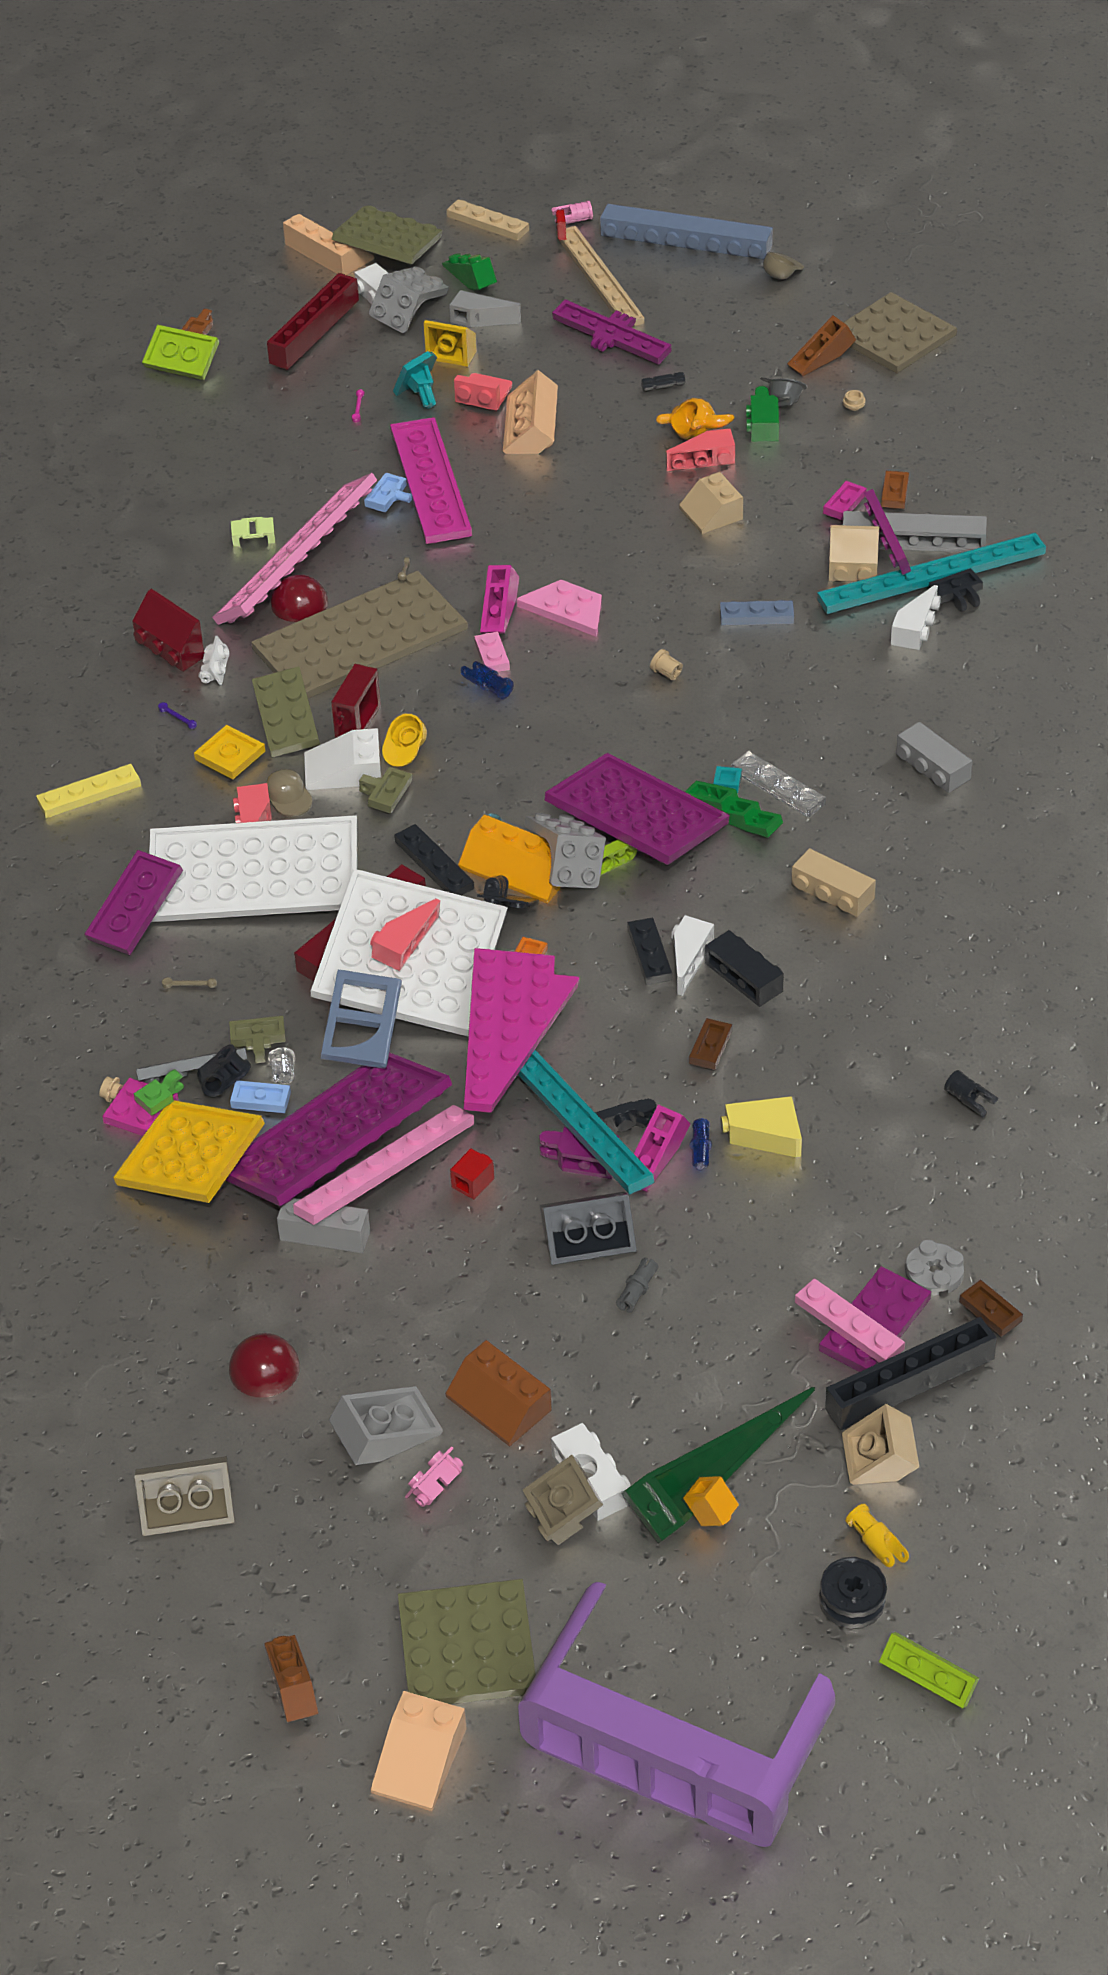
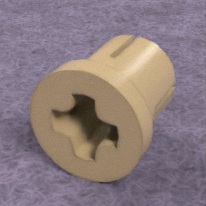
M665 649L659 650L650 663L652 671L655 673L659 672L670 680H675L683 668V664L671 657Z

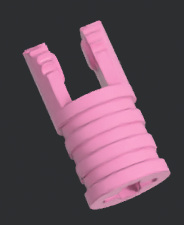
M589 200L551 209L554 216L557 210L564 209L566 225L593 220V211Z

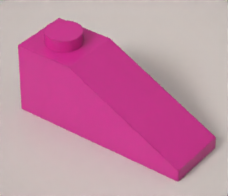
M488 565L481 634L493 632L505 634L517 600L519 576L512 565Z
M659 1104L634 1152V1155L652 1172L654 1181L679 1149L691 1125L683 1115ZM649 1185V1186H647V1187H645V1188H643V1189H641V1190L647 1192L648 1189L651 1187V1185Z

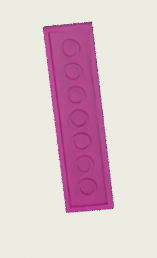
M435 417L390 424L393 441L409 492L412 494V501L426 544L471 537L472 529Z

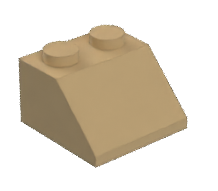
M721 472L699 479L679 504V509L701 534L743 520V496Z
M831 525L829 581L857 582L877 576L879 526Z
M887 1404L842 1432L849 1482L853 1485L897 1482L919 1468L911 1417Z

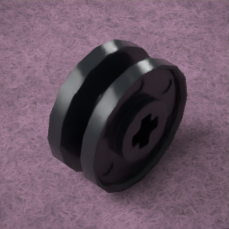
M844 1557L832 1562L824 1570L820 1582L819 1601L825 1616L836 1625L849 1629L864 1628L875 1623L883 1613L887 1593L886 1578L880 1568L866 1559Z

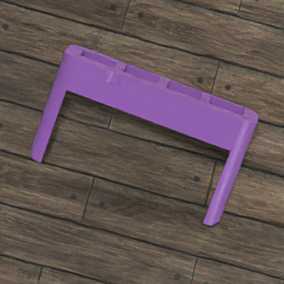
M601 1582L591 1584L585 1590L519 1702V1724L523 1739L541 1752L687 1816L703 1820L707 1824L760 1847L771 1846L788 1813L789 1793L835 1706V1692L831 1680L820 1673L818 1674L775 1758L771 1759L559 1668L606 1588V1584Z

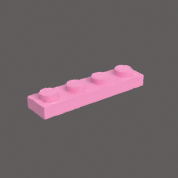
M815 1278L795 1295L796 1304L879 1363L900 1354L905 1349V1342Z

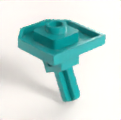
M427 351L405 364L401 369L393 393L398 396L411 388L414 393H419L423 407H426V409L434 407L436 401L431 389L434 382L430 372L433 369L437 356L433 352Z

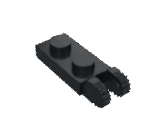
M649 1098L641 1099L595 1113L614 1133L619 1131L625 1132L634 1126L647 1127L657 1104Z

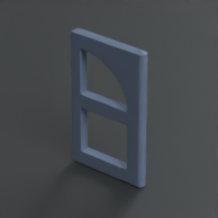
M338 969L321 1059L386 1068L402 980ZM344 984L386 990L382 1015L339 1008ZM336 1022L378 1028L377 1032L369 1040L361 1044L349 1047H332Z

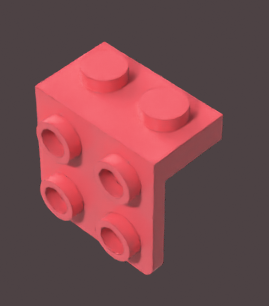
M472 373L469 377L457 375L454 379L455 402L497 411L511 390L512 381Z

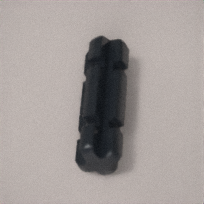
M683 372L674 373V375L655 376L653 379L650 377L643 378L641 380L642 389L648 391L653 390V388L671 387L674 384L682 385L685 384V375Z

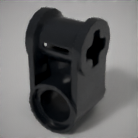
M233 1044L223 1047L212 1059L198 1069L197 1078L202 1091L207 1096L216 1097L221 1095L227 1088L249 1072L251 1063L248 1060H243L237 1054V1049ZM209 1078H217L213 1082H206Z

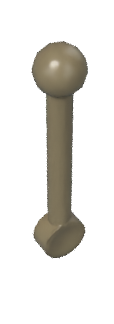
M410 557L404 558L402 571L397 575L400 581H404L407 578L406 571L410 567Z
M167 977L162 980V986L165 989H169L172 986H208L209 988H215L217 980L215 978H209L208 980H172Z

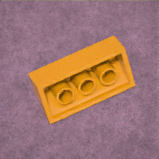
M485 814L470 830L458 864L462 870L484 879L503 875L509 881V889L539 899V901L547 904L560 890L561 887L553 886L549 882L551 850L545 838Z

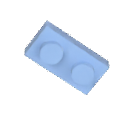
M237 1080L230 1099L231 1108L286 1113L291 1095L290 1085Z

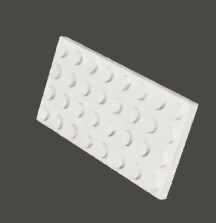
M357 815L150 829L149 854L179 864L183 869V872L151 922L340 910L353 870H358Z

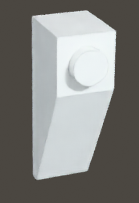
M686 915L679 925L676 924L674 926L671 936L674 940L677 995L683 996L705 959V945L714 940V924Z

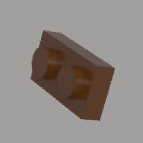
M706 1018L689 1056V1064L716 1070L731 1036L732 1024Z
M981 1279L960 1294L959 1302L976 1317H981L1001 1337L1023 1320V1314Z

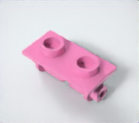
M452 1446L444 1454L439 1450L427 1463L431 1468L425 1474L419 1471L408 1483L411 1489L405 1498H408L413 1493L416 1496L415 1501L421 1507L431 1505L433 1500L444 1490L437 1480L439 1479L447 1487L462 1472L463 1462L459 1458H452L449 1455L454 1449Z

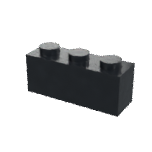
M730 930L705 945V964L758 1007H761L783 992L784 973L782 970L770 963L759 951H755L746 944L743 938L736 936Z

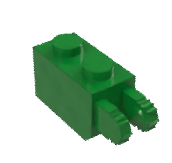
M759 386L755 388V395H751V405H746L747 433L751 432V442L779 441L778 397L769 395L767 387Z

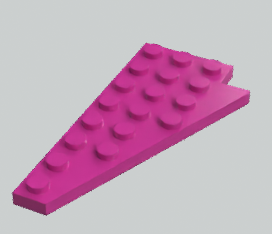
M474 948L463 1110L492 1112L578 988L579 977L554 974L555 956Z

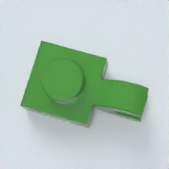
M172 1070L165 1076L162 1083L156 1079L134 1093L135 1101L151 1116L174 1102L173 1094L184 1088V1085L179 1081L182 1075L177 1070Z

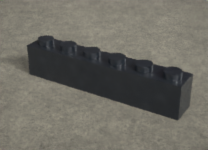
M978 1317L826 1387L825 1409L839 1429L843 1430L856 1424L885 1404L893 1407L994 1360L997 1337L984 1320Z

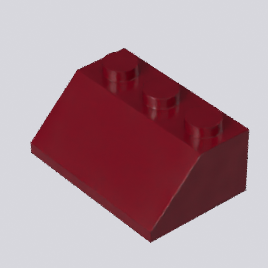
M152 588L148 590L132 621L134 628L133 636L139 644H143L155 655L165 659L171 666H175L184 672L204 657L200 620Z

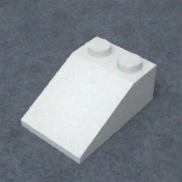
M378 728L352 730L304 752L305 785L307 790L358 787L359 780L363 774L375 778L381 777Z

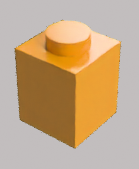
M721 1476L699 1477L683 1497L701 1526H722L731 1519L732 1513L739 1506Z

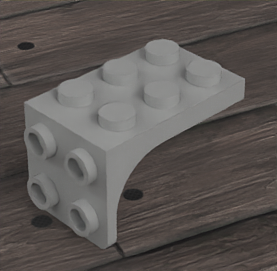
M419 267L384 274L369 314L371 317L401 333L407 332L411 320L420 305L428 299L446 295L449 286L443 284V280L438 277L426 275L425 271Z
M535 813V817H525L524 826L544 837L549 843L551 850L550 884L559 887L597 888L600 880L606 837L595 832V828L584 826V822L574 820L573 816L561 814L559 818H551L549 814Z

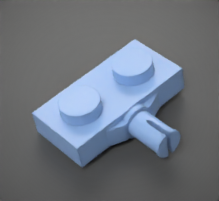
M385 473L364 499L365 507L386 512L393 502L397 500L410 503L412 501V494L403 492L407 486L406 478Z

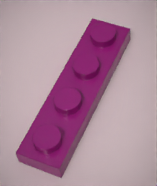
M871 489L864 492L867 499L864 506L869 517L872 515L875 517L872 520L873 525L879 526V533L882 532L884 535L880 539L885 550L890 549L892 552L889 554V558L894 568L899 566L902 574L910 572L911 568L874 490Z

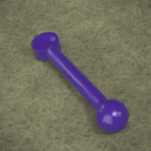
M162 702L158 705L160 712L171 714L186 723L189 729L197 727L195 720H189L168 708L167 703Z

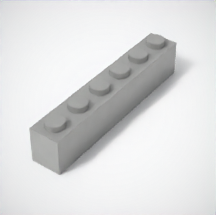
M844 511L843 525L874 526L872 520L875 517L874 515L869 517L867 512ZM885 513L902 550L966 552L986 545L987 516ZM882 532L879 533L878 549H885L880 537L884 536Z

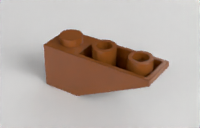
M279 1636L272 1641L264 1643L286 1721L291 1722L318 1714L312 1681L296 1636Z

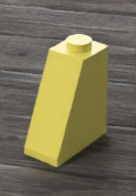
M792 1096L725 1104V1116L720 1118L722 1133L728 1134L730 1144L791 1157H801L802 1137Z

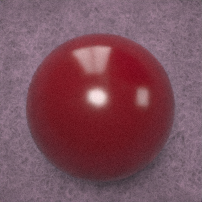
M292 575L283 579L281 584L274 589L271 597L273 613L280 619L289 622L301 621L326 610L328 606V597L323 586L317 580L307 575Z
M259 1333L244 1339L235 1348L229 1363V1376L233 1385L242 1393L252 1397H271L286 1391L296 1381L300 1372L299 1358L293 1346L284 1338L271 1333Z

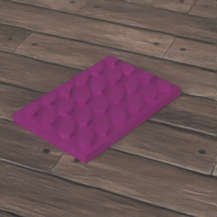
M609 753L604 754L547 790L544 801L554 805L556 808L564 810L577 819L587 822L598 830L608 833L617 840L619 839L638 851L644 852L667 865L729 823L730 817L729 814Z

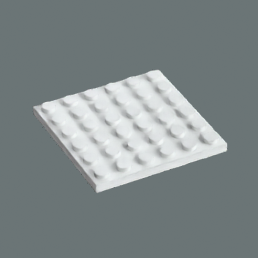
M354 869L315 977L310 997L331 1002L338 969L398 978L402 980L396 1019L468 1036L474 948L496 949L508 907ZM435 898L441 900L439 917L400 971L371 957L372 946L370 941L376 931H381L387 922ZM344 984L340 1004L382 1015L386 990Z

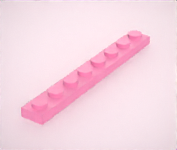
M455 1105L450 1106L294 1203V1214L313 1225L317 1224L474 1125V1115Z

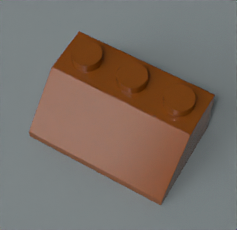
M487 1340L464 1358L445 1393L449 1400L509 1447L552 1411L551 1389Z

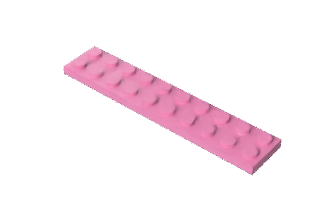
M373 473L344 484L212 617L217 625L224 622L230 624L240 616L242 618L249 616L255 610L253 606L264 601L268 597L266 593L281 584L280 579L289 575L295 569L293 566L308 556L306 552L317 547L321 543L320 538L331 533L334 530L333 525L342 521L347 516L346 512L352 510L360 503L358 499L372 491L371 486L377 481Z

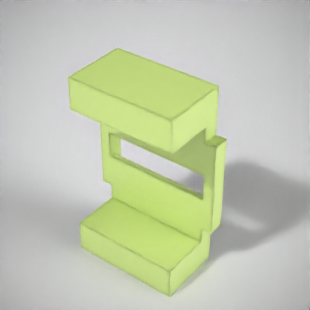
M273 517L242 518L241 520L231 521L233 547L240 546V538H260L265 535L268 537V544L275 543ZM249 522H255L256 534H250Z

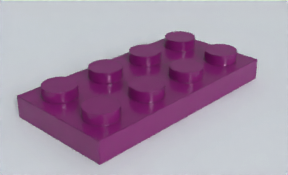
M137 850L84 934L86 938L131 955L183 872L182 867L174 862Z
M881 1266L851 1304L901 1338L931 1299V1291ZM833 1329L819 1343L820 1352L858 1372L879 1363Z

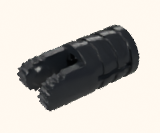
M960 1070L954 1071L944 1086L946 1092L957 1097L958 1100L982 1117L987 1114V1111L981 1104L975 1102L979 1095L992 1104L998 1101V1097L980 1084L975 1083L972 1079H969Z

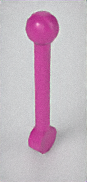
M362 389L356 391L357 403L355 414L352 415V421L355 423L361 421L359 412L362 397L365 395Z

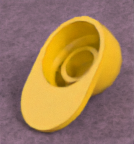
M402 714L396 717L390 724L383 743L382 754L385 761L391 766L403 767L410 764L417 756L420 746L424 744L427 738V729L419 717L413 714Z

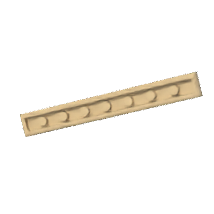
M576 226L566 228L567 240H559V242L611 312L614 313L618 310L622 314L625 313L629 317L636 318L634 326L644 324L642 313Z

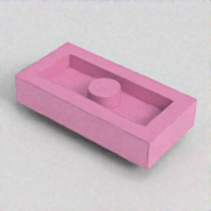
M498 632L474 636L475 646L486 674L510 670V663Z

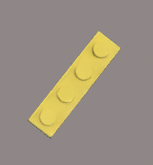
M128 764L36 795V798L45 818H49L140 787L141 782L132 764Z

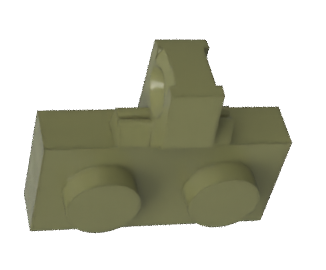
M388 767L382 778L363 774L359 780V791L370 796L368 798V807L391 814L411 784L412 774L392 767Z
M283 1016L229 1021L231 1044L235 1047H246L247 1050H253L255 1063L266 1062L265 1048H271L273 1043L286 1042Z

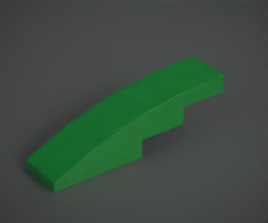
M696 780L685 791L691 796L729 814L728 824L747 832L769 837L783 824L781 814L763 811L760 809L759 802L739 798L734 788Z

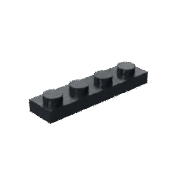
M416 824L394 834L395 843L443 891L462 896L474 889V881Z

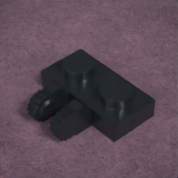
M971 568L929 582V588L934 585L938 586L937 596H941L940 604L953 600L955 607L959 611H965L967 609V602L963 596L966 595L968 602L973 607L980 605V597L976 591L983 589V581Z

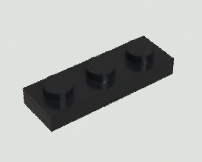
M654 918L627 922L628 932L646 985L672 981V971Z

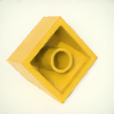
M428 320L424 321L426 352H433L437 356L436 361L468 367L477 352L476 333L467 327Z

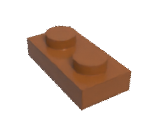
M886 471L881 507L905 509L909 472Z

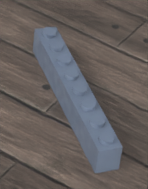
M607 204L600 218L601 236L764 259L767 252H770L773 243V227L614 204Z

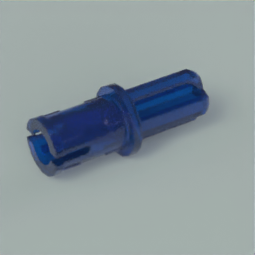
M699 1118L694 1120L692 1124L693 1138L690 1141V1148L693 1150L692 1165L697 1170H702V1168L709 1166V1150L712 1148V1141L709 1139L710 1122L707 1119Z

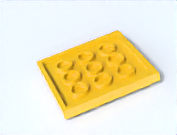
M174 1100V1102L163 1108L117 1171L113 1177L114 1181L118 1186L210 1203L264 1126V1120L261 1115Z

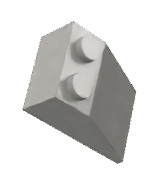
M416 1386L342 1395L329 1419L355 1465L381 1462L433 1439L443 1432V1429Z

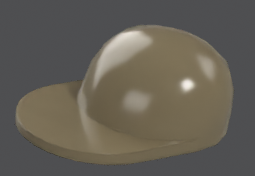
M767 252L763 261L765 272L771 277L780 280L788 279L795 270L804 269L800 262L775 252Z
M282 769L273 772L268 777L266 783L268 785L269 800L279 814L295 817L306 813L311 808L312 797L296 771Z

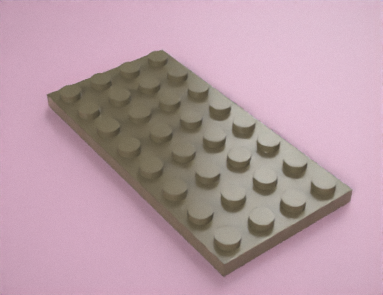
M419 571L408 574L404 581L397 579L251 641L254 652L273 673L299 666L309 699L341 685L354 664L378 669L467 630L468 622Z

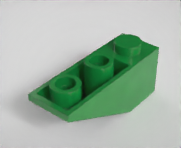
M461 253L449 256V260L442 263L444 268L469 289L479 290L497 282L490 257H481L480 254L473 256L465 254L461 256Z

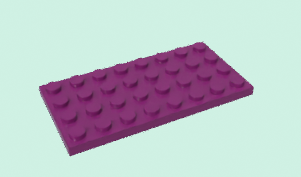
M389 1052L386 1068L360 1066L253 1140L225 1181L278 1206H282L290 1202L294 1196L304 1189L313 1186L325 1174L333 1172L342 1162L357 1155L359 1150L369 1143L377 1141L386 1131L398 1126L410 1114L419 1111L427 1102L442 1095L444 1090L452 1086L449 1075Z

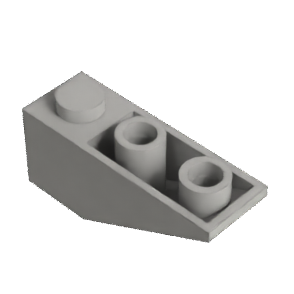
M460 290L450 303V321L453 324L466 327L520 324L521 305L516 302Z

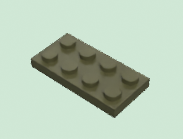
M299 666L252 679L272 758L320 745Z

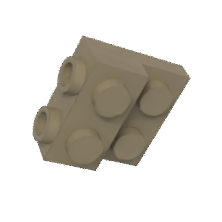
M570 1455L522 1490L528 1500L525 1502L527 1510L534 1518L538 1517L541 1523L538 1526L540 1533L546 1541L549 1542L552 1539L557 1545H560L584 1528L581 1521L603 1506L601 1499L579 1461L573 1455Z

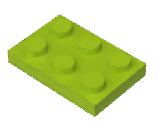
M157 325L142 364L146 368L205 380L219 345V340L213 336Z

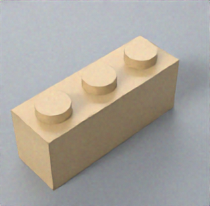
M810 848L792 866L791 885L856 917L875 899V879Z

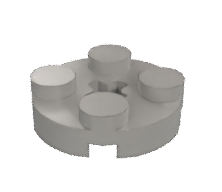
M924 1240L920 1243V1246L914 1248L909 1253L906 1259L905 1272L910 1281L931 1291V1296L939 1295V1292L946 1290L950 1293L956 1290L963 1280L964 1258L959 1251L948 1245L936 1243L933 1240ZM930 1266L940 1267L941 1270L936 1269L934 1272H931Z

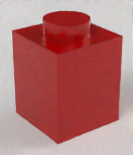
M470 1148L450 1169L451 1188L475 1200L495 1179L493 1160L488 1155Z

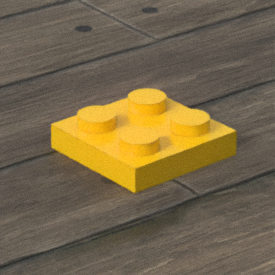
M225 725L194 752V757L196 761L234 779L265 752V744Z

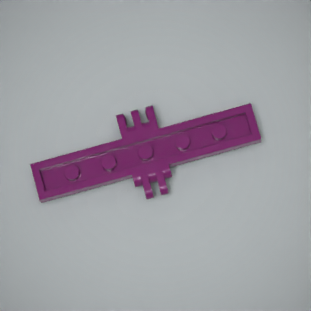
M565 299L552 312L554 320L591 335L593 339L591 347L595 349L598 347L599 351L603 352L608 347L617 346L658 365L672 352L671 344L632 328L636 323V318L629 317L625 313L622 314L618 310L608 318Z

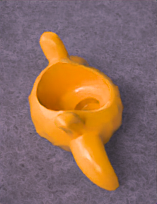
M691 398L673 408L671 414L658 415L656 422L658 424H671L674 432L681 439L690 440L706 431L722 428L730 424L734 420V415H715L709 402L700 398Z

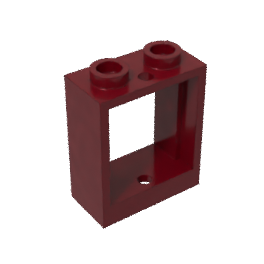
M354 664L332 699L335 738L352 730L367 729L381 707L377 668Z

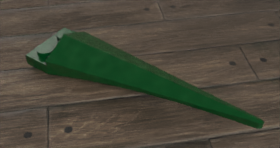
M815 1387L803 1391L727 1433L647 1473L624 1490L621 1494L658 1544L683 1526L694 1515L683 1497L698 1478L721 1476L724 1482H726L815 1391Z

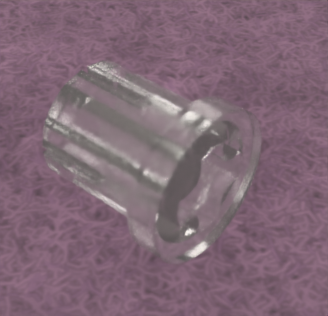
M285 1047L276 1048L268 1054V1063L272 1066L273 1080L278 1084H287V1082L290 1083L295 1079L293 1064L295 1062V1052L292 1049Z

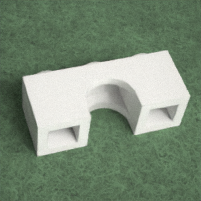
M581 1423L551 1438L552 1457L557 1464L573 1455L579 1461L584 1472L593 1475L588 1479L603 1503L602 1507L592 1513L597 1521L630 1505L621 1494L631 1486L625 1475L618 1473L612 1456L609 1453L605 1454L603 1452L600 1441L593 1431L589 1432L586 1426Z

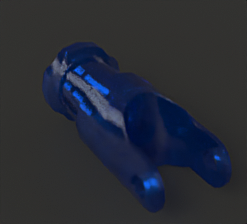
M475 661L472 664L473 669L466 666L461 667V674L464 678L486 691L491 690L495 692L501 699L507 698L513 690L514 682L510 678L499 676L497 671L485 664Z

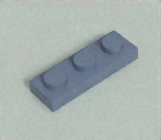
M793 600L720 602L721 625L794 624Z

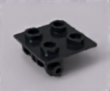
M503 875L488 878L485 882L484 892L477 894V897L484 898L485 902L500 904L508 901L510 902L509 906L515 908L530 907L532 903L539 901V899L507 894L509 881Z

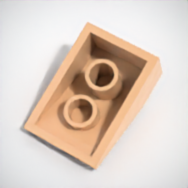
M403 1691L389 1726L372 1783L371 1793L433 1811L467 1729L465 1708Z

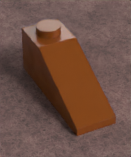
M832 315L787 365L801 376H805L842 356L856 341V338L848 325Z

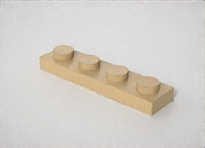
M458 199L447 209V217L516 241L529 231V223L468 203L464 200Z

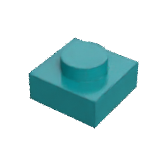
M717 766L713 784L734 788L739 793L742 768Z

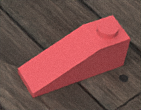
M435 898L387 922L381 931H376L370 941L372 946L371 957L400 971L439 917L441 900Z

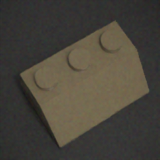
M227 1456L135 1470L134 1477L142 1536L235 1523Z

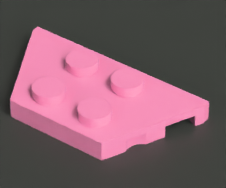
M559 580L517 599V607L597 637L602 595L564 580Z

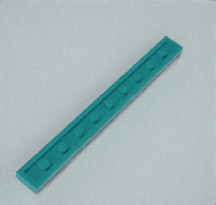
M1036 533L911 566V571L906 574H902L901 570L820 591L817 592V600L826 614L924 588L929 586V582L970 568L975 573L1040 556L1046 554V546Z
M534 1050L518 1073L522 1080L629 1195L654 1184L652 1172L545 1059Z

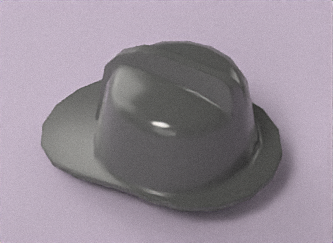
M760 378L762 381L769 383V395L778 397L779 407L791 406L797 403L802 390L807 388L806 384L792 379Z

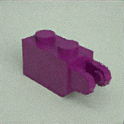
M564 1127L563 1132L543 1131L539 1135L540 1144H542L540 1146L541 1155L549 1159L558 1160V1166L562 1171L606 1179L613 1178L567 1127Z

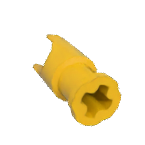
M866 1504L858 1505L847 1515L845 1521L848 1526L854 1527L862 1536V1542L886 1567H893L895 1563L894 1556L902 1563L908 1561L909 1554L906 1548L883 1522H878L870 1514V1509Z

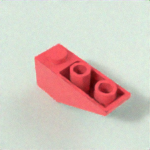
M730 428L706 431L666 451L667 471L735 464V442Z
M267 783L237 787L238 797L233 798L235 813H240V815H235L236 823L271 821L272 816Z

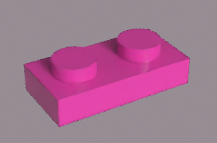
M845 481L823 506V514L843 521L844 511H853L864 499V492H867V488Z

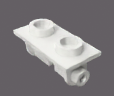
M215 636L214 643L205 647L204 665L201 666L199 678L203 683L216 680L219 685H222L224 674L226 673L229 649L218 636Z

